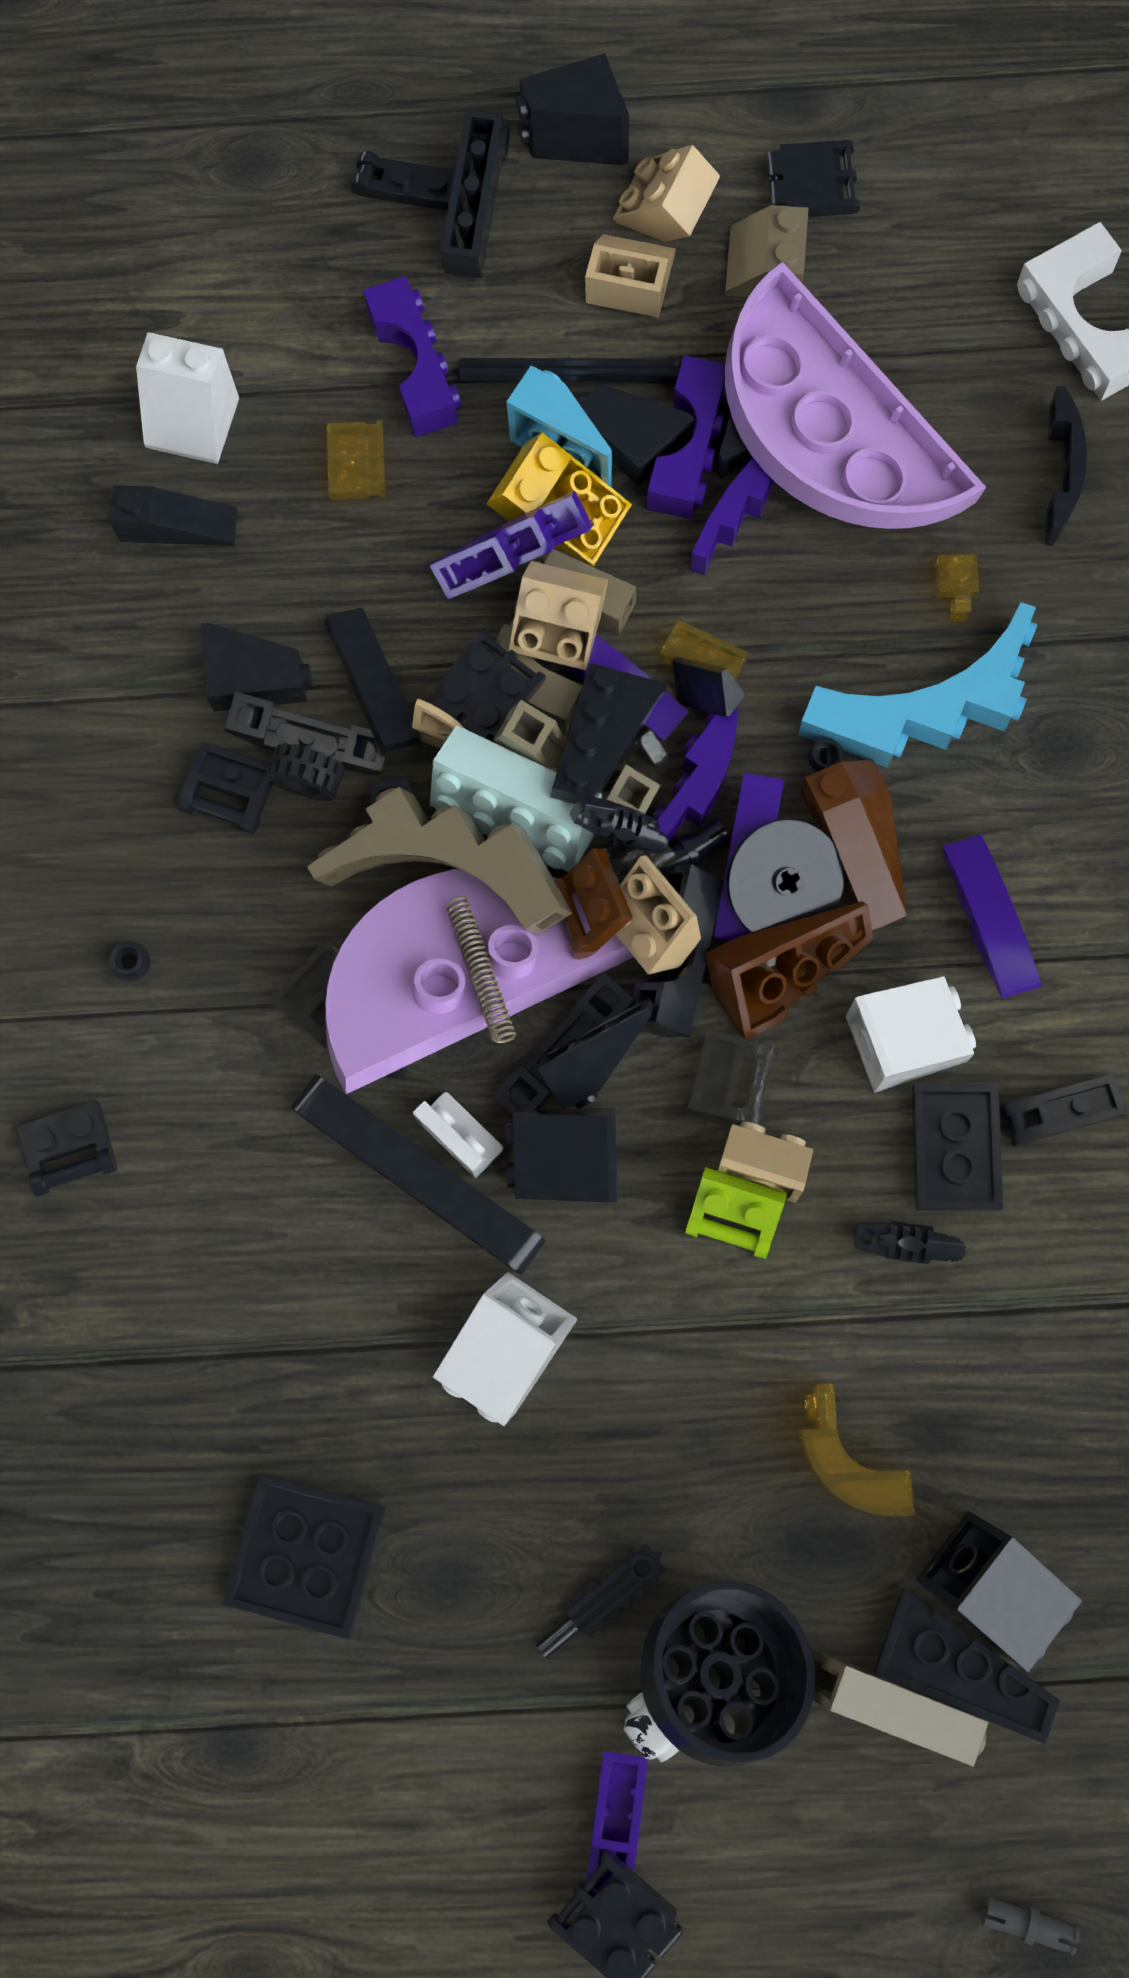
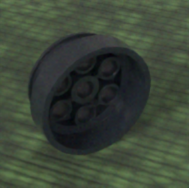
M731 1580L715 1581L680 1595L666 1605L658 1614L648 1631L641 1656V1688L646 1707L653 1721L663 1735L678 1750L708 1765L735 1767L767 1759L783 1750L795 1739L804 1726L812 1707L815 1692V1667L810 1645L804 1631L794 1615L782 1602L767 1591L749 1583ZM695 1623H698L704 1630V1643H701L694 1634ZM736 1634L744 1640V1654L735 1645ZM668 1656L674 1658L678 1664L679 1673L677 1678L667 1668ZM710 1667L715 1669L719 1675L720 1684L718 1688L714 1687L710 1682ZM752 1678L760 1687L759 1699L751 1692L750 1681ZM684 1701L692 1707L694 1713L692 1723L687 1722L682 1714ZM726 1712L732 1716L735 1723L733 1734L728 1732L724 1724Z

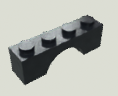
M692 864L662 867L661 874L696 914L701 940L680 967L658 972L652 979L636 983L632 997L635 1002L631 1007L650 997L654 1004L653 1011L643 1030L659 1037H690L707 962L705 953L710 948L724 881Z

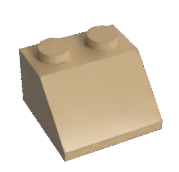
M741 1122L740 1126L732 1124L718 1171L786 1192V1200L796 1203L804 1191L814 1149L805 1147V1140L792 1135L782 1134L780 1139L764 1134L766 1129L754 1123Z

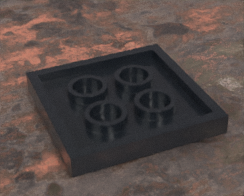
M259 1473L222 1605L340 1638L351 1639L386 1507Z

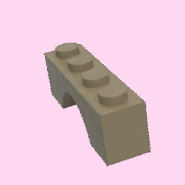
M520 700L508 713L493 743L557 772L567 736L559 729L555 720ZM617 763L614 773L601 791V794H603L602 799L611 800L645 814L661 785L627 764Z

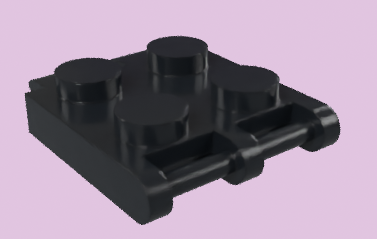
M851 140L780 144L779 151L767 153L771 205L807 207L808 217L857 213L860 210V202L858 199H855L854 191L857 174L852 169L851 154L854 152L853 142ZM840 156H843L845 169L842 170L840 165ZM843 185L847 187L848 199H844Z
M482 628L435 687L434 691L439 696L432 705L441 709L458 722L463 715L467 716L461 725L466 730L489 740L491 737L495 738L510 710L520 700L528 703L544 683L547 676L541 671L535 673L517 659L519 655L512 649L509 652L490 638L491 633ZM486 644L497 654L503 657V659H498L488 649L484 648L483 645ZM512 665L529 677L531 681L528 682L518 672L511 669Z
M606 1850L600 1857L601 1865L585 1883H578L574 1888L575 1896L559 1915L553 1913L547 1920V1924L553 1932L606 1978H646L657 1965L655 1963L657 1961L656 1958L648 1950L651 1949L659 1957L663 1958L683 1934V1927L675 1920L677 1909L616 1855ZM610 1870L612 1872L611 1875L595 1893L592 1889L606 1872ZM581 1902L585 1903V1906L568 1924L566 1920Z

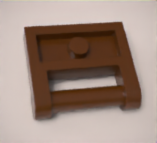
M593 848L563 878L554 880L573 913L563 919L571 938L569 947L574 959L580 960L592 956L633 919L605 850ZM575 893L591 929L587 934L572 899Z

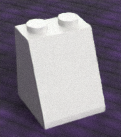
M148 332L136 365L145 448L218 464L239 401V395L223 349Z
M944 976L862 995L854 999L846 1019L874 1093L966 1063L974 1055L973 1048H976L974 1034L968 1024L963 1025L958 1010L961 1009L958 993L953 986L948 987Z
M507 1272L483 1294L433 1378L441 1382L444 1390L452 1396L464 1398L477 1407V1411L482 1417L505 1426L517 1412L576 1323L577 1318Z

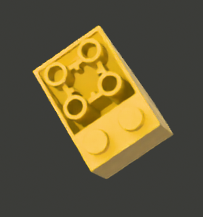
M543 432L524 444L487 502V505L507 521H511L546 503L576 491L593 526L589 532L558 544L554 548L592 567L597 562L632 504Z

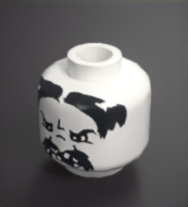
M641 1692L626 1705L631 1713L626 1717L623 1729L642 1757L649 1760L658 1758L662 1763L675 1755L679 1750L663 1735L653 1721ZM682 1711V1714H683L684 1718L686 1719L687 1722H689V1719L686 1717V1715H685L684 1712Z

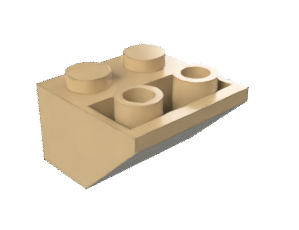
M694 145L680 149H671L666 153L653 157L648 156L636 166L635 176L629 188L620 197V206L613 220L619 225L663 242L689 237L720 175Z
M603 234L594 243L585 276L586 303L659 318L676 249Z
M531 561L522 576L508 651L512 649L517 654L586 670L602 613L608 579Z
M646 855L640 856L620 885L633 919L618 931L616 935L649 975L680 967L701 940L696 914Z

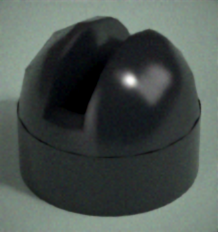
M830 738L818 740L808 753L809 765L817 772L841 762L843 758L840 745ZM820 749H824L823 763L820 761Z

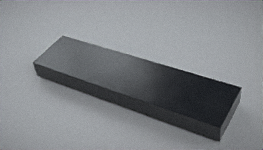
M363 608L326 615L324 624L381 752L384 753L419 744L421 735L418 730L412 728L413 718Z

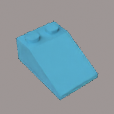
M531 365L506 402L510 441L523 447L526 442L543 432L612 488L611 448L565 383L551 371H541Z

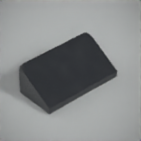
M675 657L672 660L676 694L681 705L728 717L744 699L743 690L726 668L682 657Z

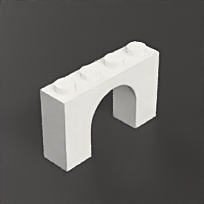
M1099 222L1024 263L1017 287L1023 301L1030 303L1038 314L1042 327L1047 332H1051L1060 344L1063 356L1068 361H1072L1079 370L1085 386L1089 390L1094 391L1102 401L1129 386V328L1121 331L1098 329L1087 323L1079 315L1074 305L1073 296L1077 292L1113 273L1122 251L1102 223Z

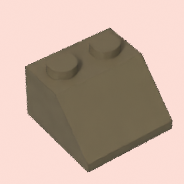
M770 205L731 225L725 296L749 297L757 284L782 262L803 283L808 222L807 207Z

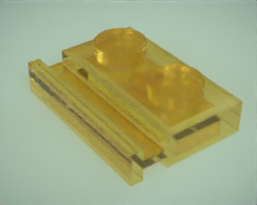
M365 421L327 424L328 493L330 500L368 499L372 495H380V498H386L384 427L382 421H376L377 424H365Z

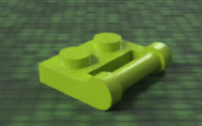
M705 1167L685 1234L696 1238L698 1234L742 1247L754 1251L753 1256L766 1260L787 1193ZM704 1213L761 1230L760 1235L703 1218Z

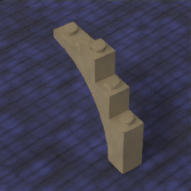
M401 787L391 788L377 796L376 802L366 808L373 823L357 827L351 832L349 839L338 846L326 848L319 853L318 860L307 866L314 880L332 887L358 872L384 864L419 861L448 865L468 872L485 882L508 904L522 926L536 935H540L573 914L525 830L514 823L510 825L504 824L493 829L485 841L470 813L457 805L439 809L431 816V821L429 822L416 797Z

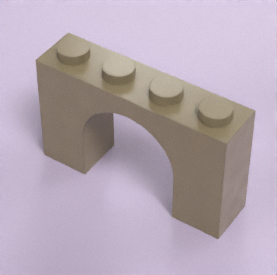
M555 549L549 553L546 560L540 559L538 563L608 579L598 626L619 636L636 604V586ZM518 599L514 607V613H516ZM514 618L510 626L505 624L501 628L496 643L507 651L509 650ZM496 652L494 653V655L498 659H503V657H501L499 654H497ZM518 654L517 659L535 673L541 671L547 676L544 683L527 704L555 720L559 729L564 734H567L572 724L583 686L545 669L533 657ZM512 665L511 669L518 672L528 682L531 681L529 677Z

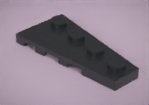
M902 1587L873 1673L1046 1744L1060 1700Z

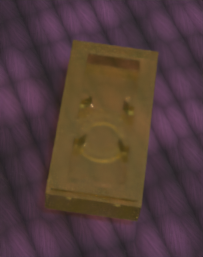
M679 619L660 652V658L671 663L675 657H682L726 668L735 681L749 655L748 652Z

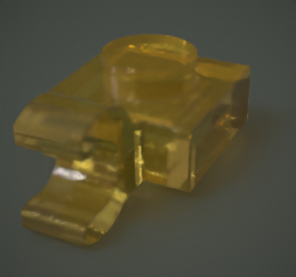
M977 554L937 555L935 567L938 597H950L951 622H967V612H971L970 597H977L979 592Z

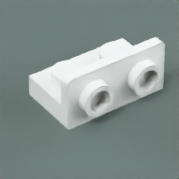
M447 1092L443 1093L431 1106L424 1101L413 1112L417 1122L475 1179L503 1152V1146Z

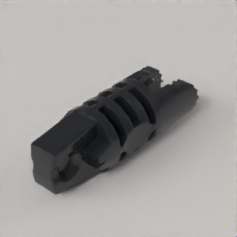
M582 795L570 811V816L575 824L605 839L653 854H659L667 850L666 847L669 846L665 834L661 831L658 832L660 825L657 819L611 800Z
M898 1221L857 1222L855 1230V1248L884 1256L886 1259L929 1264L930 1260L958 1262V1260H962V1257H965L967 1252L965 1250L967 1246H964V1242H961L960 1238L957 1239L953 1235L948 1236L947 1234L936 1233L933 1226Z

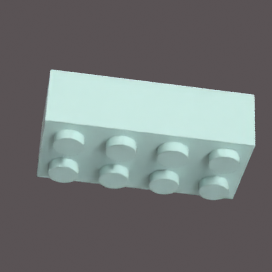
M457 725L433 760L430 806L434 807L437 811L446 806H459L470 813L482 834H489L493 829L501 825L514 823L527 832L542 860L552 868L563 869L569 872L579 863L594 837L593 833L573 822L570 811L576 804L550 798L557 774L553 770ZM600 793L597 798L602 799L603 794Z

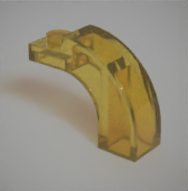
M834 1383L813 1385V1394H806V1414L808 1421L815 1420V1429L798 1430L805 1461L819 1484L834 1498L858 1511L881 1516H914L911 1470L875 1471L867 1469L852 1460L845 1452L838 1437Z

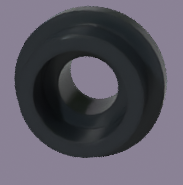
M135 941L120 943L112 950L109 957V967L112 973L118 979L126 982L141 979L148 972L151 963L147 949ZM131 956L137 957V963L133 968H125L124 963L127 958Z

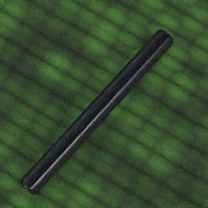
M460 358L458 361V376L461 381H521L532 365L541 371H551L561 381L677 382L682 359Z

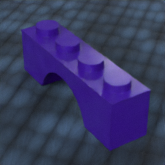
M406 276L364 289L363 293L367 312L378 341L400 345L409 350L417 359L412 374L399 385L403 407L414 436L418 437L457 424L456 408L461 406V401L455 384L448 385L445 379V375H448L449 371L443 353H435L432 344L437 343L432 324L430 320L423 322L420 312L425 310L419 290H411Z
M683 356L675 386L674 408L687 412L694 418V436L678 452L656 458L647 492V510L692 520L695 505L702 507L707 489V483L702 482L704 471L710 473L712 471L716 449L710 447L713 437L720 439L725 418V415L719 414L721 404L728 405L725 387V364Z

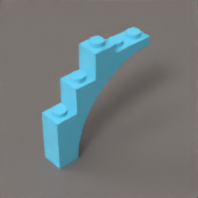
M1021 602L1008 628L992 648L966 670L940 684L910 693L885 696L845 694L816 686L803 716L798 735L815 742L822 738H830L840 745L842 752L864 760H874L875 764L888 768L893 755L901 757L908 737L946 750L952 737L960 739L967 719L1005 731L1011 719L1019 720L1027 698L1020 696L1025 682L1018 680L1017 677L1025 658L1018 656L1022 644L1029 647L1038 624L1031 622L1036 607Z

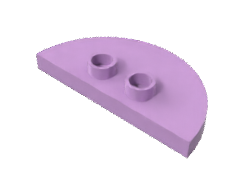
M782 262L757 284L746 300L730 339L725 363V387L734 424L742 441L760 467L780 487L809 507L830 517L866 527L898 529L925 526L948 519L975 504L986 489V486L790 269Z
M453 869L414 881L390 894L365 914L351 930L335 959L327 987L326 1037L330 1059L336 1076L345 1094H348L487 1027L481 1006L475 994V989L473 988V983L467 971V966L457 943L458 939L455 937L454 928L446 910L448 902L455 897L465 896L468 898L469 908L472 909L474 914L473 919L476 920L475 924L478 925L477 930L480 931L479 935L482 936L481 941L484 942L483 946L486 947L485 952L488 953L489 963L492 964L491 969L494 970L495 980L498 981L497 986L500 987L501 997L504 998L503 1003L506 1004L505 1009L508 1010L507 1014L510 1016L615 967L634 956L615 934L592 956L580 960L574 959L569 947L571 938L563 920L540 935L526 930L508 904L485 882L468 872ZM575 893L572 899L587 934L591 929ZM462 899V900H458V901L453 902V903L450 905V908H451L454 904H456V903H458V902H463V901H465V900ZM466 905L458 906L454 908L453 911L462 907H466ZM481 955V956L472 958L471 960H474V959L479 958V957H483L484 955ZM484 960V961H482V962H479V963H475V964H473L472 966H476V965H478V964H480V963H484V962H486V960ZM485 966V967L480 968V969H476L475 971H479V970H481V969L487 968L488 966ZM488 971V972H486V973H484V974H479L477 977H480V976L485 975V974H489L490 972ZM492 977L481 980L479 982H484L486 980L492 979ZM491 983V984L482 986L481 988H485V987H487V986L493 985L494 983ZM492 989V990L486 991V992H484L483 994H486V993L491 992V991H495L496 989ZM498 994L487 997L486 999L498 996ZM500 1000L491 1002V1003H489V1004H487V1005H491V1004L497 1003V1002H499ZM502 1006L492 1008L489 1011L501 1008ZM504 1011L492 1015V1017L504 1013ZM503 1017V1018H501V1019L495 1020L494 1022L501 1021V1020L505 1019L506 1017Z

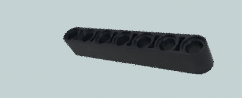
M315 1074L290 1107L310 1124L517 1274L522 1275L546 1242L542 1236L319 1075Z

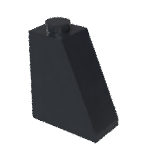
M600 384L592 393H584L577 401L611 448L612 463L638 486L652 475L657 457L676 453L693 437L694 418L689 413Z
M201 623L206 697L214 712L230 710L235 692L274 702V705L307 702L306 688L313 687L310 663H303L299 650L216 624Z

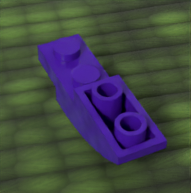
M737 707L728 717L709 713L705 720V723L708 725L700 736L694 734L682 751V754L685 755L683 770L688 774H683L675 785L672 793L676 796L667 807L662 804L652 816V818L657 819L660 825L658 832L661 831L668 839L667 843L670 842L686 819L700 827L720 794L733 754L738 719Z

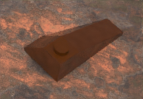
M874 760L842 761L806 776L801 795L817 828L826 834L836 847L843 866L844 883L853 902L864 901L868 904L872 932L905 919L907 912L892 799Z
M861 901L742 935L705 953L712 988L742 1038L747 1040L783 1021L790 1014L787 1009L802 995L809 997L818 989L815 984L831 969L839 970L873 939L868 904Z

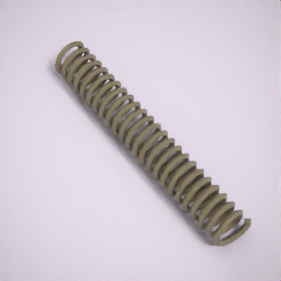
M465 896L455 897L448 902L446 910L454 928L455 937L458 939L457 943L473 983V988L487 1023L491 1040L496 1043L509 1042L516 1037V1033L513 1032L514 1027L511 1026L510 1015L507 1014L508 1010L505 1009L504 998L501 997L500 987L497 986L498 981L495 980L494 970L491 969L492 964L489 963L488 953L485 952L486 947L483 946L484 942L481 941L482 936L479 935L480 931L477 930L478 925L475 924L476 920L473 919L474 914L472 909L469 908L470 903ZM462 899L465 900V901H463V902H458V903L454 904V905L450 908V905H451L453 902L458 901V900H462ZM466 905V907H462L453 911V909L458 906ZM484 955L483 957H479V958H476V959H474V960H471L472 958H475V957ZM486 960V962H484V963H480V964H478V965H476V966H472V965L475 964V963H479V962H482V961ZM485 966H488L487 968L481 969V970H479V971H475L476 969H480V968H483V967H485ZM488 971L490 972L489 974H485V975H482V976H480V977H477L479 974H484V973H486V972H488ZM492 977V979L486 980L484 982H479L481 980ZM494 983L493 985L487 986V987H485V988H481L482 986H485V985ZM492 989H496L495 991H491V992H488V993H486V994H483V993L486 992V991H489V990H492ZM498 994V996L486 999L487 997ZM500 1000V1001L497 1002V1003H494V1004H491V1005H487V1004H489V1003H491V1002ZM502 1006L501 1008L489 1011L492 1008ZM504 1011V1013L492 1017V1015ZM503 1017H506V1019H504V1020H501V1021H498V1022H494L495 1020H498V1019H501V1018H503ZM504 1023H508V1024L505 1025V1026H502V1027H500V1028H496V1027L499 1026V1025H502V1024H504ZM510 1029L507 1032L497 1034L503 1030ZM512 1035L509 1038L501 1039L502 1037Z

